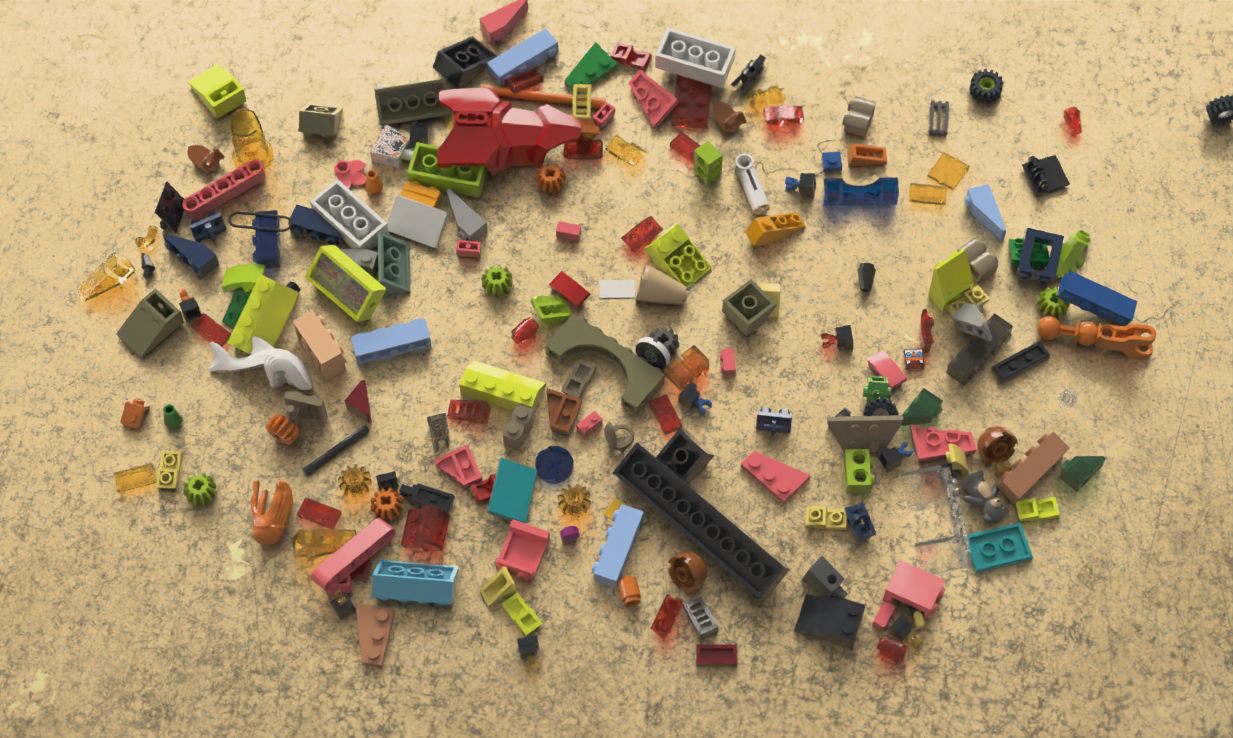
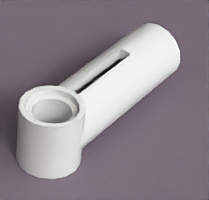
M748 154L739 155L735 160V174L741 181L753 213L755 215L764 214L770 210V204L754 168L753 158Z

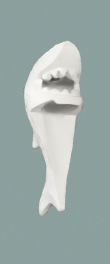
M259 337L252 338L253 349L251 355L242 358H235L229 355L217 343H209L214 353V361L209 367L210 372L219 370L238 371L264 367L270 381V387L277 389L286 380L289 385H294L300 390L306 391L312 388L309 371L297 356L289 351L276 349Z

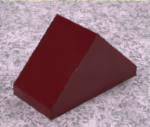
M361 380L344 401L347 410L367 423H371L367 386L365 380Z

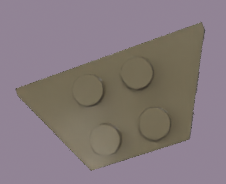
M902 415L827 417V424L844 453L845 449H869V453L879 452V449L888 446L903 423Z

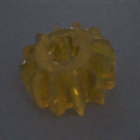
M357 464L354 465V468L347 466V471L341 470V476L338 477L340 490L344 491L346 496L351 494L355 498L356 494H359L362 497V491L369 492V486L372 484L370 472L366 471L364 466L358 468Z
M569 484L568 490L562 488L561 494L558 495V501H560L558 507L562 509L564 515L569 512L571 518L574 514L580 517L581 511L587 513V507L591 506V501L589 500L590 493L586 492L585 486L579 489L578 484L575 485V488H572Z

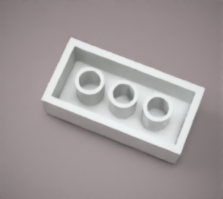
M667 28L655 55V68L723 88L735 61L736 48Z
M338 179L310 201L311 209H314L340 233L342 240L352 249L361 248L371 251L378 245L379 232L389 235L388 224Z

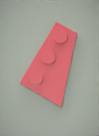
M641 70L629 81L631 89L656 129L679 103L678 99Z
M910 424L918 462L947 458L948 444L957 445L964 451L965 455L976 453L972 432L950 429L944 431L937 430L935 427L923 428Z
M753 451L741 463V467L783 504L811 476L756 451Z

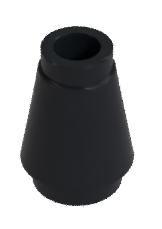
M861 263L857 269L860 291L870 292L872 291L876 269L872 263Z

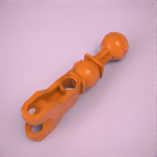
M1045 316L1037 324V332L1043 339L1053 340L1058 335L1074 337V344H1076V341L1085 346L1096 343L1095 347L1100 346L1104 349L1121 351L1131 358L1147 359L1152 355V343L1156 338L1155 329L1152 326L1143 324H1131L1129 326H1101L1099 324L1097 327L1091 322H1083L1079 325L1080 320H1077L1076 326L1060 324L1052 316ZM1149 333L1151 336L1143 337L1141 334ZM1139 347H1145L1148 351L1142 352L1139 350Z

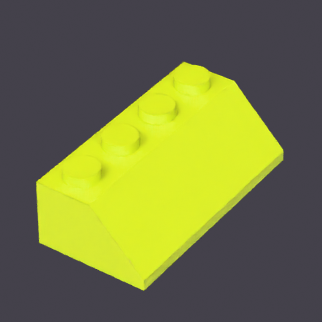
M260 274L227 343L251 354L253 349V337H259L272 347H275L300 293Z
M473 361L465 369L459 383L460 393L463 396L511 411L517 405L523 404L533 409V415L546 386L545 382L477 361Z

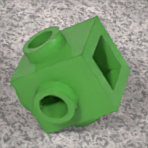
M868 376L867 386H863V397H866L868 404L871 399L876 400L875 397H879V399L886 397V400L890 399L891 387H888L887 377Z

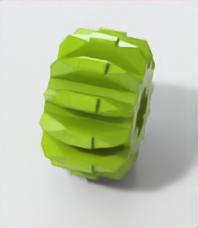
M500 264L497 268L491 265V270L485 268V274H482L481 281L482 288L486 289V293L492 292L494 297L497 293L503 296V291L509 293L510 287L513 285L512 273L508 272V268L502 269Z
M1056 286L1053 290L1047 287L1039 295L1037 305H1039V311H1044V316L1050 315L1054 317L1055 315L1060 318L1062 314H1066L1070 303H1066L1057 297L1058 290Z
M195 472L194 478L188 476V482H184L183 486L185 489L183 494L189 503L193 502L197 506L201 502L205 506L206 500L212 502L211 496H216L215 489L217 485L213 482L211 476H206V473L203 472L199 476Z

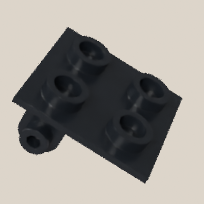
M1056 155L1042 159L1030 156L1028 163L1022 164L1036 195L1070 185Z
M168 181L165 183L154 213L161 219V229L167 230L170 228L176 233L184 213V198Z

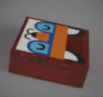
M904 349L905 369H924L923 349Z

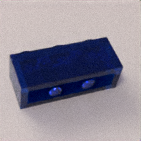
M277 210L255 212L279 215ZM255 216V219H252V226L280 229V218ZM253 229L255 230V235H252L253 246H256V251L252 252L253 262L265 265L266 269L280 268V232Z

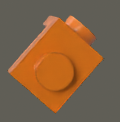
M578 119L581 125L579 138L592 140L599 134V127L594 126L593 120Z
M138 398L126 401L120 423L140 429L145 410H149L150 405L144 404L145 401Z

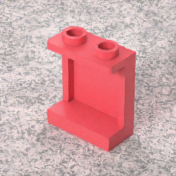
M512 519L507 540L499 558L495 560L496 569L499 571L502 567H506L509 573L516 575L519 579L534 581L550 542V532Z
M900 560L886 588L882 601L890 603L892 598H895L925 612L924 619L927 620L930 614H935L939 605L936 601L937 599L941 600L946 589L942 588L945 580Z

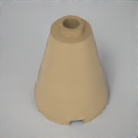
M645 265L640 283L638 284L635 300L681 305L682 301L686 302L689 291H686V286L656 268Z

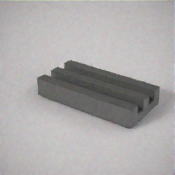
M931 100L929 134L947 135L949 101H945V103L938 101L936 103L935 100ZM934 107L938 108L936 130H933ZM941 108H945L943 130H940Z

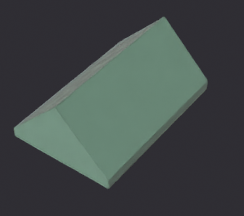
M379 232L378 272L379 283L386 288L384 295L410 293L409 243Z

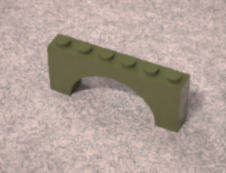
M574 313L545 345L546 355L559 364H562L574 355L583 353L598 354L616 363L627 379V387L621 397V406L636 416L665 383V374L658 367L654 368L645 358L636 356L630 348L623 347L615 338L608 337L597 326L593 327L584 317H578Z

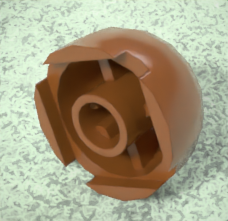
M996 425L985 429L981 433L977 442V448L986 463L992 465L991 462L997 461V464H1000L1014 454L1015 443L1018 446V441L1009 429Z
M682 552L673 556L668 561V564L671 563V568L668 569L671 580L677 588L680 589L682 586L686 590L684 591L685 593H692L705 582L707 577L706 564L697 554Z

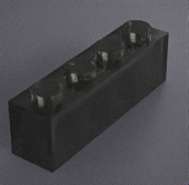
M996 313L987 321L993 339L988 341L973 336L948 364L946 373L963 386L969 381L973 382L978 375L977 372L988 365L990 357L992 355L995 357L1001 350L1000 346L1003 343L1007 344L1013 336L1011 334L1013 326Z

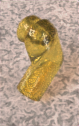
M151 225L148 228L147 236L137 237L135 244L138 248L145 249L152 245L156 240L158 228Z

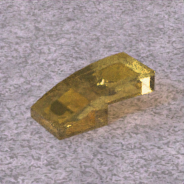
M617 134L605 148L607 152L635 167L647 153L635 143L629 144Z

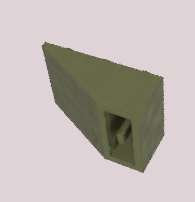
M155 288L139 302L116 335L142 358L182 325L184 319L181 311Z

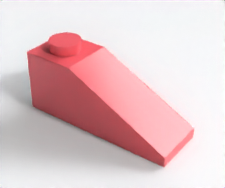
M528 0L514 1L479 18L480 29L490 44L507 36L528 10Z

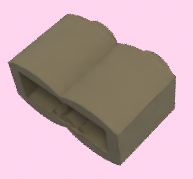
M855 96L853 101L850 100L847 108L849 114H845L842 125H845L844 131L865 137L875 111L876 101Z
M974 238L957 249V252L963 248L966 250L971 274L976 281L981 282L997 271L998 260L993 254L986 251V246L982 241Z
M523 404L515 407L511 420L503 428L502 434L505 446L514 450H518L522 446L525 434L531 430L534 423L532 408Z

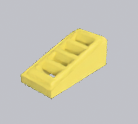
M573 84L572 117L591 120L592 85ZM577 92H588V94H577ZM577 99H587V101H577ZM577 107H587V109H577Z

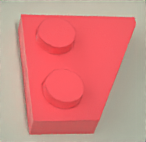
M468 444L433 460L436 466L465 488L483 480Z

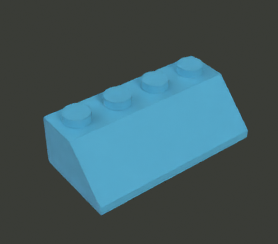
M379 560L372 578V597L379 600L397 599L400 602L417 601L421 604L432 602L443 606L452 604L455 597L459 566Z

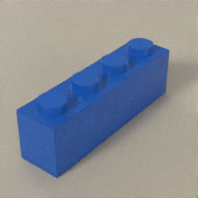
M1069 271L1062 277L1057 297L1064 302L1080 307L1083 311L1091 312L1101 319L1113 322L1116 326H1126L1133 321L1138 302L1072 271Z

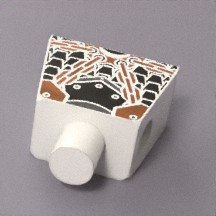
M385 125L370 150L372 162L400 167L404 159L411 161L414 151L410 150V139Z

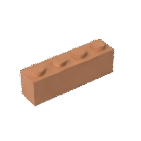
M1054 431L1048 436L1044 434L1037 440L1039 445L1036 448L1030 447L1024 453L1026 457L1023 460L1019 458L1012 465L1014 469L1010 473L1006 471L999 478L1001 482L996 487L1012 504L1021 498L1070 449Z

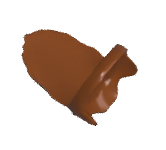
M715 102L712 107L714 118L726 133H734L739 130L741 124L747 123L742 111L735 112L724 102Z
M201 145L188 146L187 155L189 160L207 173L218 169L220 160L225 158L217 148L209 150Z

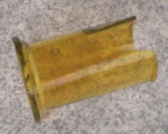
M249 108L236 110L231 115L232 143L234 146L232 159L235 166L239 168L247 162L257 159L262 162L264 169H266L274 158V150L265 138L255 111Z

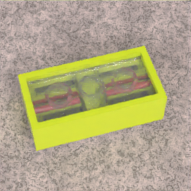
M335 245L320 247L305 275L308 281L357 322L371 319L386 291L383 285Z

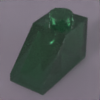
M923 388L902 414V426L930 423L934 417L937 419L943 411L941 408L943 400Z
M1075 456L1071 461L1066 460L1060 467L1062 471L1059 477L1078 492L1103 467L1106 458L1104 456Z

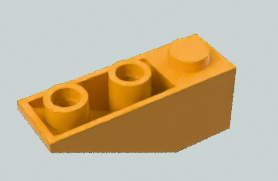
M795 212L755 218L745 233L753 246L768 245L800 231L806 225L799 214Z

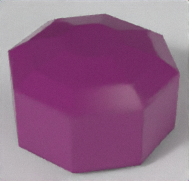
M568 526L560 531L562 542L570 543L580 537L576 526Z

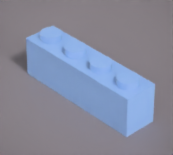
M544 28L487 62L488 73L500 87L509 84L513 79L524 75L528 70L539 66L548 58L554 57L559 52L558 41L547 28Z
M425 318L414 319L404 324H394L392 327L384 329L378 328L368 333H358L351 337L358 365L432 347Z
M621 504L619 510H615L612 519L614 524L612 528H608L605 537L607 538L606 544H602L599 551V556L601 557L599 562H595L592 568L594 581L614 588L618 587L617 583L620 581L643 523L644 511Z

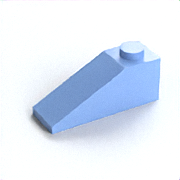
M986 184L968 188L967 194L964 197L966 207H969L971 214L999 240H1004L1006 227L990 185Z

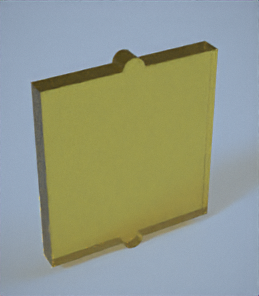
M943 152L927 177L937 181L939 185H944L954 191L970 166L960 161L958 157L954 158Z

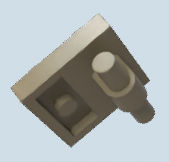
M286 391L284 396L287 411L286 417L294 422L296 426L299 427L298 422L300 418L326 424L328 415L323 399L318 396H305L297 391Z

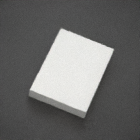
M396 195L387 222L388 230L433 248H438L449 213L401 195Z

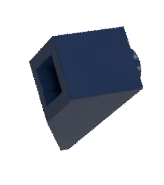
M296 204L290 217L292 220L290 232L297 236H307L315 241L321 240L330 245L343 246L341 234L314 209Z
M163 234L164 246L168 251L175 252L176 257L181 263L185 262L189 265L188 268L193 274H198L203 278L219 265L216 254L205 244Z

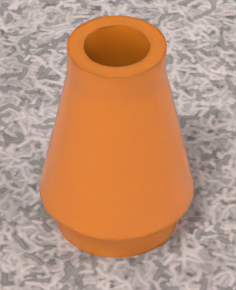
M369 170L366 173L365 189L371 194H377L382 190L383 182L375 170Z

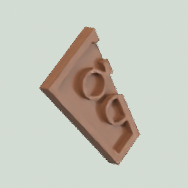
M355 603L362 664L383 668L395 609Z

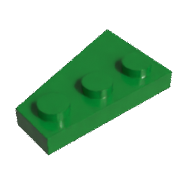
M595 41L566 77L564 84L573 93V84L593 85L616 70L618 64Z

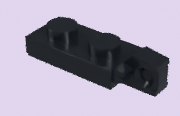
M419 483L417 485L413 484L412 487L402 484L399 490L400 495L406 497L408 502L449 515L455 500V495Z

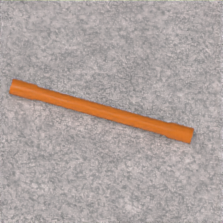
M481 84V88L494 90L498 96L573 105L572 95ZM591 97V108L600 109L606 103V98ZM577 99V101H587V99Z

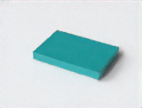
M500 458L487 513L510 521L513 519L526 523L537 470Z
M1021 522L963 536V541L975 574L1033 560V555Z

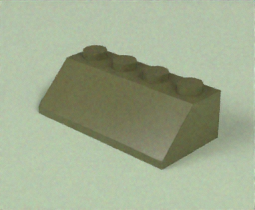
M446 78L374 88L380 125L450 115L451 110L449 108L439 106V92L447 90Z

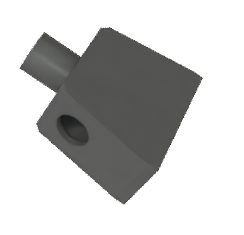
M823 556L813 564L802 578L803 582L821 596L830 597L833 595L836 598L844 599L849 594L840 586L844 581V577Z

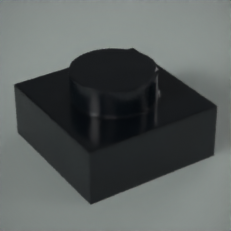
M395 471L376 475L379 490L382 488L388 490L390 487L393 489L398 486Z

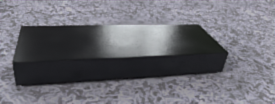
M1038 341L993 365L991 370L1003 384L1049 359L1050 354L1042 343Z

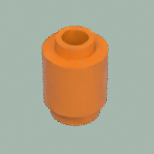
M631 575L621 577L617 585L622 602L627 607L638 605L641 602V593L637 578Z

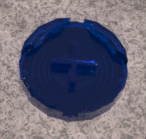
M549 446L547 449L541 450L535 459L537 475L545 482L554 484L564 482L573 472V457L567 449L561 446Z

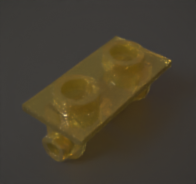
M775 85L765 91H762V89L752 90L747 99L752 98L749 101L750 107H754V109L767 106L766 99H769L770 105L783 103V101H786V96L781 92L785 87L779 88V85Z

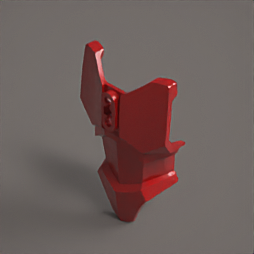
M488 88L443 90L439 92V106H445L454 113V127L438 148L437 166L440 168H448L451 165L484 166L489 169L493 176L497 172L511 166H533L536 169H541L545 156L551 149L578 139L581 125L578 119L549 105L541 106L535 112L512 108L511 102L500 100L496 91Z

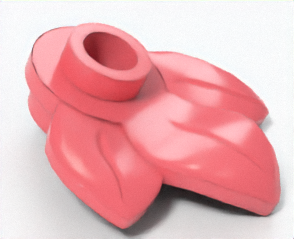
M341 160L336 163L334 173L337 179L348 189H350L351 185L362 186L366 182V177L361 171L365 169L366 163L360 160H353L351 162Z

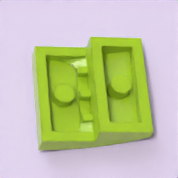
M244 264L230 267L225 271L221 288L224 293L242 287L245 293L251 291L260 274L265 275L266 267L262 264Z

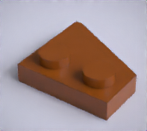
M547 388L551 430L569 435L581 407L582 399Z

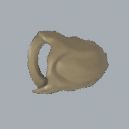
M608 422L604 428L605 439L611 449L625 452L634 441V433L626 425L613 426L611 422ZM619 429L628 430L631 435L630 439L626 442L617 441L616 431Z

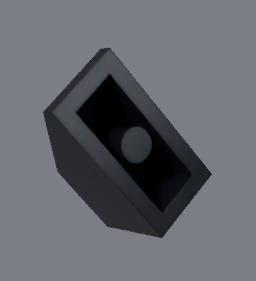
M413 121L410 126V149H415L416 142L430 145L432 121Z

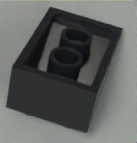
M470 36L439 50L432 68L458 89L470 83L488 67L487 62L496 58L497 55L474 36Z
M679 428L657 456L689 483L706 467L715 455L688 430Z
M806 594L794 632L853 650L866 605L843 598Z

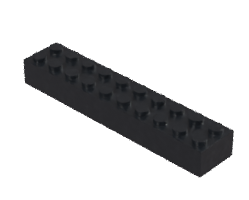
M636 442L613 471V474L759 599L766 600L789 572L790 568L645 445Z

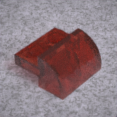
M422 505V509H409L401 546L404 548H422L424 551H443L450 514L441 508L429 505Z

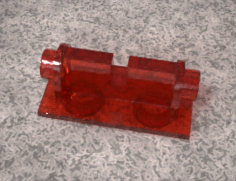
M669 594L666 595L650 628L661 638L665 639L671 633L676 620L675 617L678 616L681 608L684 606L683 599L679 597L674 599Z

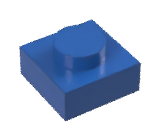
M840 152L822 153L824 172L842 171Z

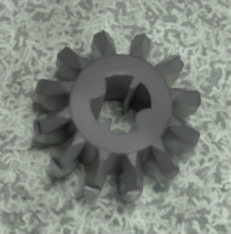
M664 327L660 331V329L656 328V332L650 333V338H653L654 342L665 343L663 345L667 348L670 357L671 354L676 355L679 341L678 335L674 334L673 329L667 331L666 327Z

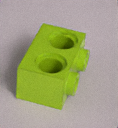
M709 141L694 150V171L707 185L721 177L723 155Z
M845 449L846 493H870L871 486H874V474L870 472V468H873V456H869V449ZM860 460L863 464H857L855 461ZM862 478L864 482H858L856 479Z

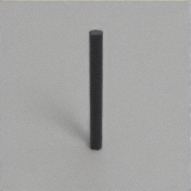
M366 425L359 428L302 469L304 474L307 476L369 432V428Z

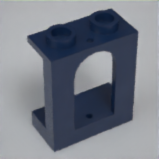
M1027 227L1024 232V242L1015 275L1020 276L1024 280L1036 279L1042 284L1053 283L1056 278L1064 236ZM1034 242L1052 246L1048 267L1041 272L1033 270L1030 266Z

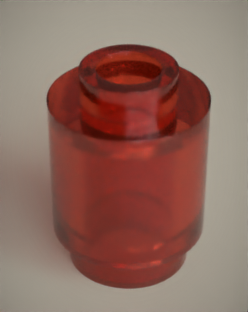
M531 317L523 319L511 330V338L515 343L524 345L537 333V329H539L538 323Z
M886 635L885 638H880L876 649L880 650L879 654L895 661H903L908 646L904 645V642Z

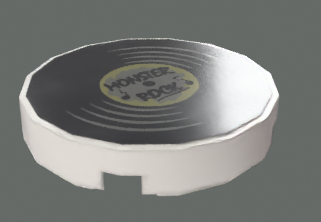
M644 337L640 339L635 346L636 355L645 358L654 368L666 369L671 359L667 348L659 341L657 343L654 342L653 338Z

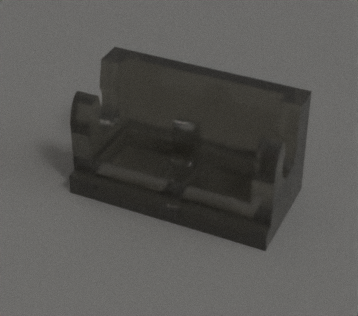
M446 413L427 417L434 453L439 452L440 446L438 442L441 440L446 442L445 445L448 448L450 441Z

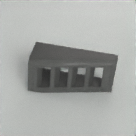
M702 597L683 604L699 640L718 633L719 628ZM700 604L701 607L694 610L690 609V607ZM702 610H703V612H704V613H702V614H700V615H697V616H694V615H693V614H695V613H697V612H700V611H702ZM704 617L707 618L706 620H703V621H701V622H699V623L697 622V620H699V619H701V618H704ZM707 623L710 624L709 626H707V627H705V628H702V629H701V627H700V626H703V625H705V624H707Z

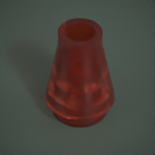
M1077 107L1065 109L1063 111V118L1072 135L1082 133L1080 110Z

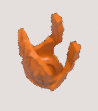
M256 480L253 482L250 509L254 520L252 537L259 544L273 545L281 539L293 505L292 488L285 481H278L271 506L265 514L268 490L263 489L261 491L258 501L260 482Z

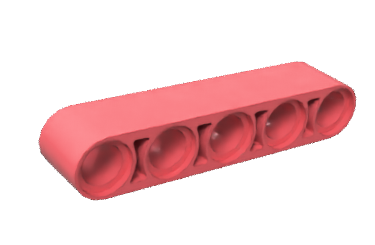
M257 159L251 160L185 198L183 207L189 219H198L262 182L266 177L262 162Z
M377 518L316 567L311 574V580L325 591H330L389 543L395 536L396 530L381 518Z

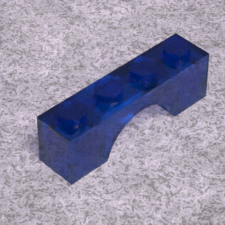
M898 177L878 178L875 182L863 186L850 185L843 178H824L822 188L823 206L897 205L899 197Z

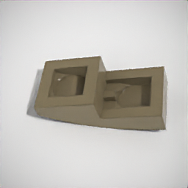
M579 359L572 374L568 375L561 392L580 398L597 370L596 366Z

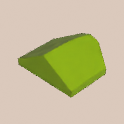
M541 295L535 296L530 300L539 319L550 326L563 322L572 315L562 295H557V297Z

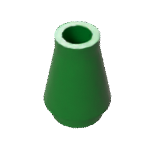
M166 405L163 409L164 424L172 429L179 427L183 421L181 413L173 405Z

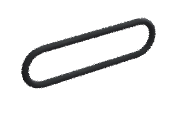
M237 211L228 218L229 224L235 228L286 232L292 227L291 218L283 215ZM236 214L285 218L289 220L290 225L286 229L233 224L231 218Z

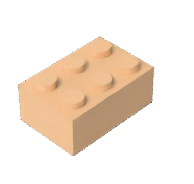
M311 311L293 321L298 341L326 382L346 371L344 350L339 343L335 344L332 332L324 328L325 323L320 315L316 316Z

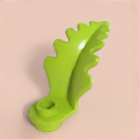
M1078 230L1077 233L1070 236L1067 242L1062 244L1056 278L1062 279L1069 271L1076 273V265H1084V249L1091 243V235L1089 233Z

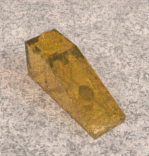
M114 251L76 290L82 301L86 302L123 284L136 270L127 257Z
M300 528L292 538L294 557H318L334 554L356 536V530Z

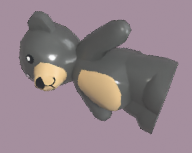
M982 470L969 474L961 481L962 487L970 495L965 496L964 501L982 507L985 521H998L1004 514L1009 512V509L1004 507L1001 500L996 498L999 491L996 487L997 484L990 487L983 478Z

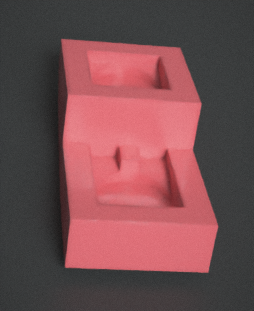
M883 350L867 359L868 365L880 377L888 378V387H891V390L907 381L901 369Z

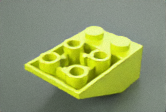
M218 64L188 81L190 87L216 119L247 101L243 87L234 76Z
M679 224L670 227L644 249L662 271L686 286V289L712 268Z
M964 248L959 252H953L944 262L940 261L934 266L928 297L942 312L946 310L949 304L962 298L965 292L973 288L974 282Z

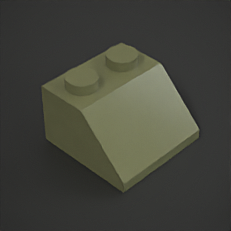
M315 104L305 105L299 110L298 132H303L306 136L321 134V137L332 138V136L338 133L343 107Z
M750 279L723 300L722 312L746 336H749L764 323L776 307V303Z

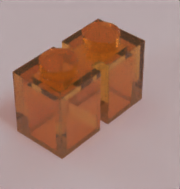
M695 345L681 354V357L684 359L683 361L678 357L665 367V376L680 391L690 381L694 383V378L703 377L709 371L710 360Z

